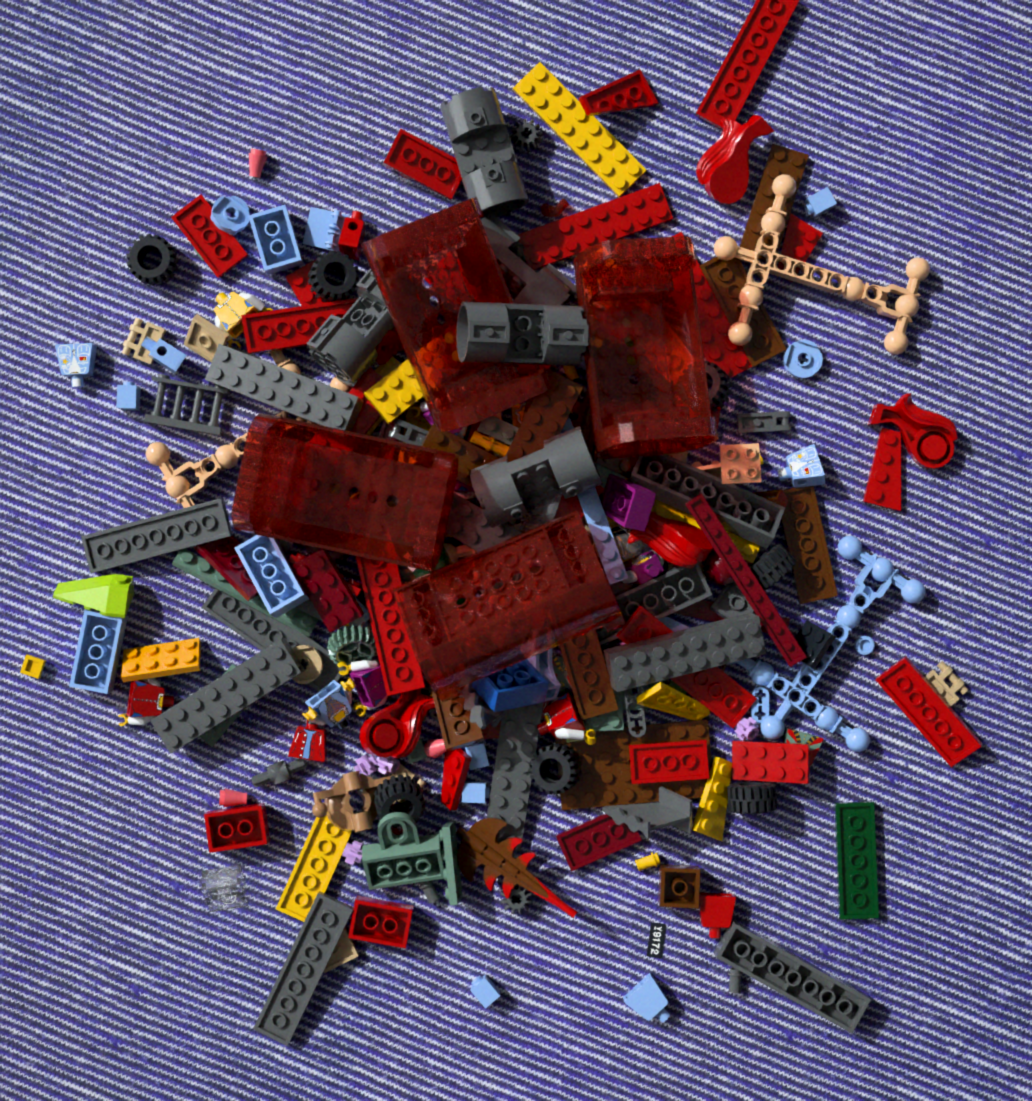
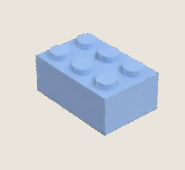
M286 205L248 215L263 268L267 275L304 264Z

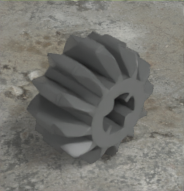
M523 119L522 125L520 122H516L517 128L511 129L513 135L510 138L515 141L513 146L517 147L520 145L519 151L521 152L524 147H527V152H530L531 146L537 149L536 143L542 142L540 136L543 135V132L539 130L540 125L536 124L533 126L534 120L532 119L529 124L526 123V119ZM525 132H528V135H529V138H528V139H525V136H524V133H525Z
M520 885L515 886L510 898L507 899L505 897L500 902L501 904H506L504 907L506 911L510 907L512 908L511 914L515 913V909H518V913L522 914V907L528 910L529 907L526 903L532 904L533 902L532 899L528 898L533 895L531 891L526 892L527 889L524 887L521 888L522 886ZM520 894V901L517 899L513 901V895L517 896Z

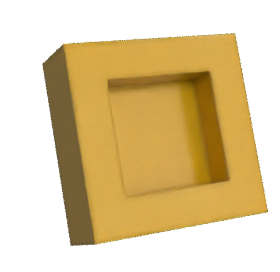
M26 654L20 673L40 679L46 660Z

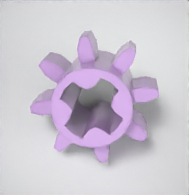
M745 717L741 718L735 726L737 737L742 741L746 738L753 740L759 732V726L756 724L757 721L752 717H749L748 720Z
M367 753L355 760L357 765L354 769L355 771H360V774L368 776L377 770L375 765L378 763L375 756L369 757Z
M392 756L377 757L376 759L378 763L376 765L379 766L377 771L384 775L394 774L400 766V761L397 758H392Z
M355 840L352 844L347 842L342 856L346 857L345 863L352 866L355 862L360 863L362 859V843Z

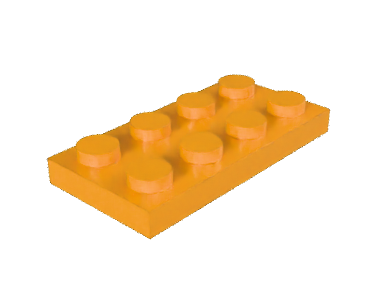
M200 638L124 649L122 681L129 682L200 671Z

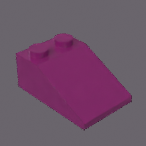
M609 474L601 504L605 515L624 528L645 531L646 525L649 523L652 506L655 503L656 494L645 487Z

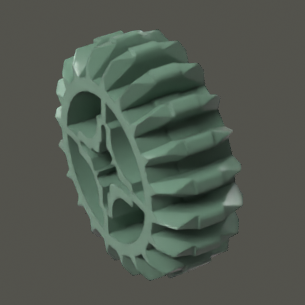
M352 624L351 627L345 626L344 629H338L337 632H333L332 636L329 637L327 649L330 659L334 661V664L346 662L347 665H351V662L373 661L375 656H378L373 631L368 626L362 628L361 625L354 627Z

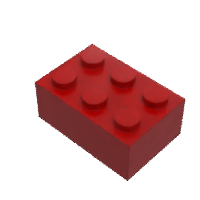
M265 803L213 810L204 814L209 853L265 845L270 842Z
M357 895L348 938L406 948L414 906Z

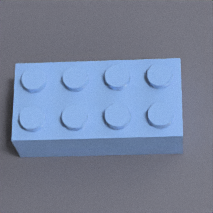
M266 529L235 547L270 615L277 618L309 599L290 567L291 564L275 534L270 529Z
M84 610L69 687L105 694L113 693L128 617L104 616L98 611Z

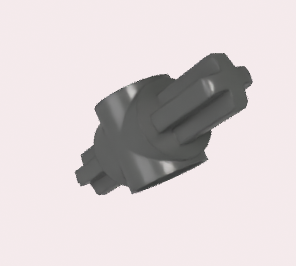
M299 758L289 763L283 760L268 766L267 771L253 776L252 783L255 787H259L269 782L273 784L284 782L292 777V773L307 768L306 760Z

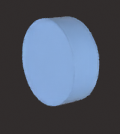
M860 636L856 639L854 647L859 654L868 655L873 652L875 643L869 636Z

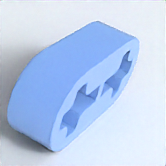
M757 686L751 691L754 697L755 693H758L760 689L762 693H765V697L761 698V703H759V699L756 697V701L750 707V715L757 723H762L769 716V692L761 686ZM758 706H761V712H764L765 715L761 716V719L758 720L755 712H758Z

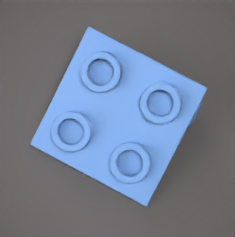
M311 207L303 244L336 252L339 251L338 242L344 220L348 215L341 214L342 212L338 210L332 212Z

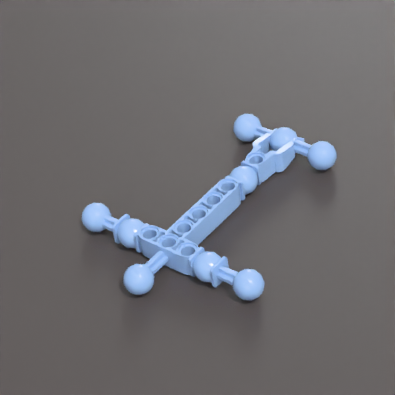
M845 536L838 543L839 554L847 560L856 558L866 566H864L855 579L856 588L849 602L838 610L837 620H834L835 624L831 625L827 632L834 635V630L839 627L842 630V635L834 639L831 644V651L828 654H824L820 660V667L814 670L804 664L793 681L790 682L778 676L779 674L774 671V668L769 663L761 662L759 659L753 661L748 658L728 663L739 664L748 670L746 675L751 677L755 684L770 688L772 692L784 699L775 715L766 717L761 723L760 730L762 735L769 740H776L783 735L785 731L784 721L795 707L802 713L809 715L820 729L827 730L830 733L836 731L846 738L848 748L854 752H862L870 744V736L866 730L850 728L841 722L843 717L839 716L834 708L819 704L817 700L808 694L847 639L848 632H851L852 628H855L860 623L861 614L864 613L863 610L875 598L883 597L891 583L901 590L903 599L909 603L920 602L926 592L924 585L916 579L906 580L898 574L899 569H894L889 559L884 557L877 558L876 553L871 556L862 549V544L857 537ZM869 572L874 580L883 582L876 592H873L871 587L865 586L863 583ZM858 596H862L864 599V603L860 607L856 604ZM804 675H808L810 678L807 685L801 683V678ZM777 680L783 682V687L780 690L774 688V683ZM793 691H797L799 694L796 701L790 699V694ZM809 702H813L815 705L812 712L806 710V705Z

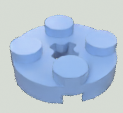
M222 196L215 201L212 207L211 220L220 230L230 235H235L247 227L250 221L248 217L250 215L249 207L245 201L237 196ZM226 212H234V218L229 217Z
M799 340L792 343L783 356L785 370L790 375L800 379L813 376L819 371L823 361L822 353H820L818 346L809 340ZM804 354L808 362L800 364L798 357Z

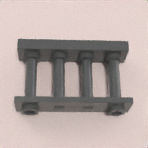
M158 374V377L152 376L151 380L159 383L154 411L151 412V415L145 414L144 422L223 437L224 429L219 427L218 418L223 394L230 395L231 392L217 385L210 387L171 380L170 376ZM166 384L178 386L173 414L170 415V418L163 417L161 413ZM185 388L196 389L192 416L189 418V422L182 421V417H180ZM204 391L215 393L211 419L207 425L200 424L199 420Z

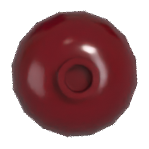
M712 549L704 561V574L706 578L718 585H728L734 582V579L716 551Z

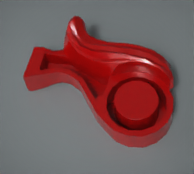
M753 115L743 125L733 119L722 118L723 131L721 136L698 161L696 167L698 182L701 185H705L707 194L715 201L730 204L737 202L745 194L749 181L748 151L754 139L774 132L761 116Z
M911 393L901 396L895 406L874 405L867 425L893 424L901 432L907 452L917 465L925 469H935L943 467L950 461L954 453L953 441L957 440V428L947 417L917 407L912 401Z
M653 511L650 512L649 523L646 525L645 531L632 529L627 540L629 544L642 541L666 561L690 569L696 565L697 561H705L713 549L703 531L698 527L682 521L661 517Z
M421 689L401 693L396 703L376 712L363 723L359 737L361 746L372 756L407 757L416 747L425 714L430 709L435 708L433 697L422 694Z

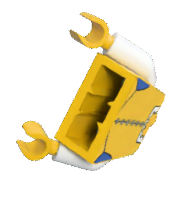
M231 292L227 296L225 293H219L216 296L218 305L214 308L216 313L215 326L229 334L227 340L229 343L228 347L232 348V344L236 343L241 348L240 343L232 339V337L236 339L244 331L241 315L259 313L260 311H272L273 309L264 307L265 304L252 294L240 293L238 295L235 292Z

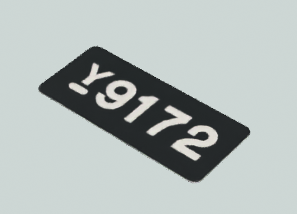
M651 922L647 948L648 957L662 958L666 924Z

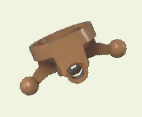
M360 771L343 774V778L337 781L329 790L313 793L315 804L312 812L318 818L327 815L329 821L336 828L346 832L355 831L356 833L372 829L373 821L377 816L374 803L375 788L379 784H383V780L391 779V776L374 780L369 776L360 774ZM350 792H355L362 798V812L353 813L354 809L349 803Z

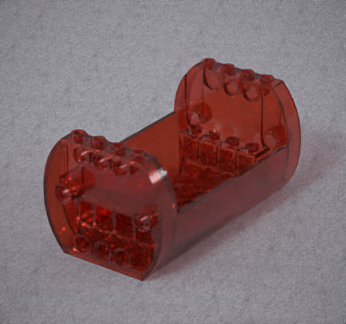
M477 196L361 244L438 432L451 431L480 422L542 394L552 387L545 367H539V365L460 362V360L454 361L452 358L453 351H457V319L459 308L463 301L514 304L480 217H483L484 213ZM424 277L428 278L431 282L429 288H425L422 285ZM431 296H435L438 299L436 307L430 304ZM439 314L445 317L444 325H440L437 322ZM447 332L453 336L451 343L445 341L444 337Z
M687 236L607 240L586 248L573 260L578 306L584 309L582 318L586 319L587 325H589L588 346H586L584 358L595 450L598 458L615 459L679 454L708 446L719 438L716 417L711 416L693 275V268L696 265L694 242ZM624 318L629 319L632 326L629 328L625 327L622 320ZM626 337H630L633 340V346L630 347L625 344ZM628 356L635 358V365H630L627 362ZM630 375H635L638 378L637 384L630 382ZM632 394L640 396V403L632 401Z
M259 413L252 421L247 433L232 506L233 526L237 531L434 572L442 553L458 477L459 455ZM316 479L322 483V487L318 491L313 490L311 486L312 482ZM335 483L341 487V491L337 495L332 494L330 490L331 486ZM354 487L360 491V495L356 499L351 498L349 495L350 490ZM373 491L379 495V499L375 503L370 502L368 499V495ZM392 495L398 499V503L394 507L389 506L387 503L388 497Z
M577 509L393 588V593L418 664L431 688L442 702L463 695L460 687L593 630L605 626L607 631L611 632L627 625ZM534 566H540V567H541L538 572H536V573H532V572H531V569H532ZM522 574L521 579L518 581L512 580L514 575ZM497 582H503V585H502L501 588H499V589H494V588H493L494 585H495V583H497ZM478 590H484L482 596L475 597V593ZM466 598L462 605L456 604L458 599Z

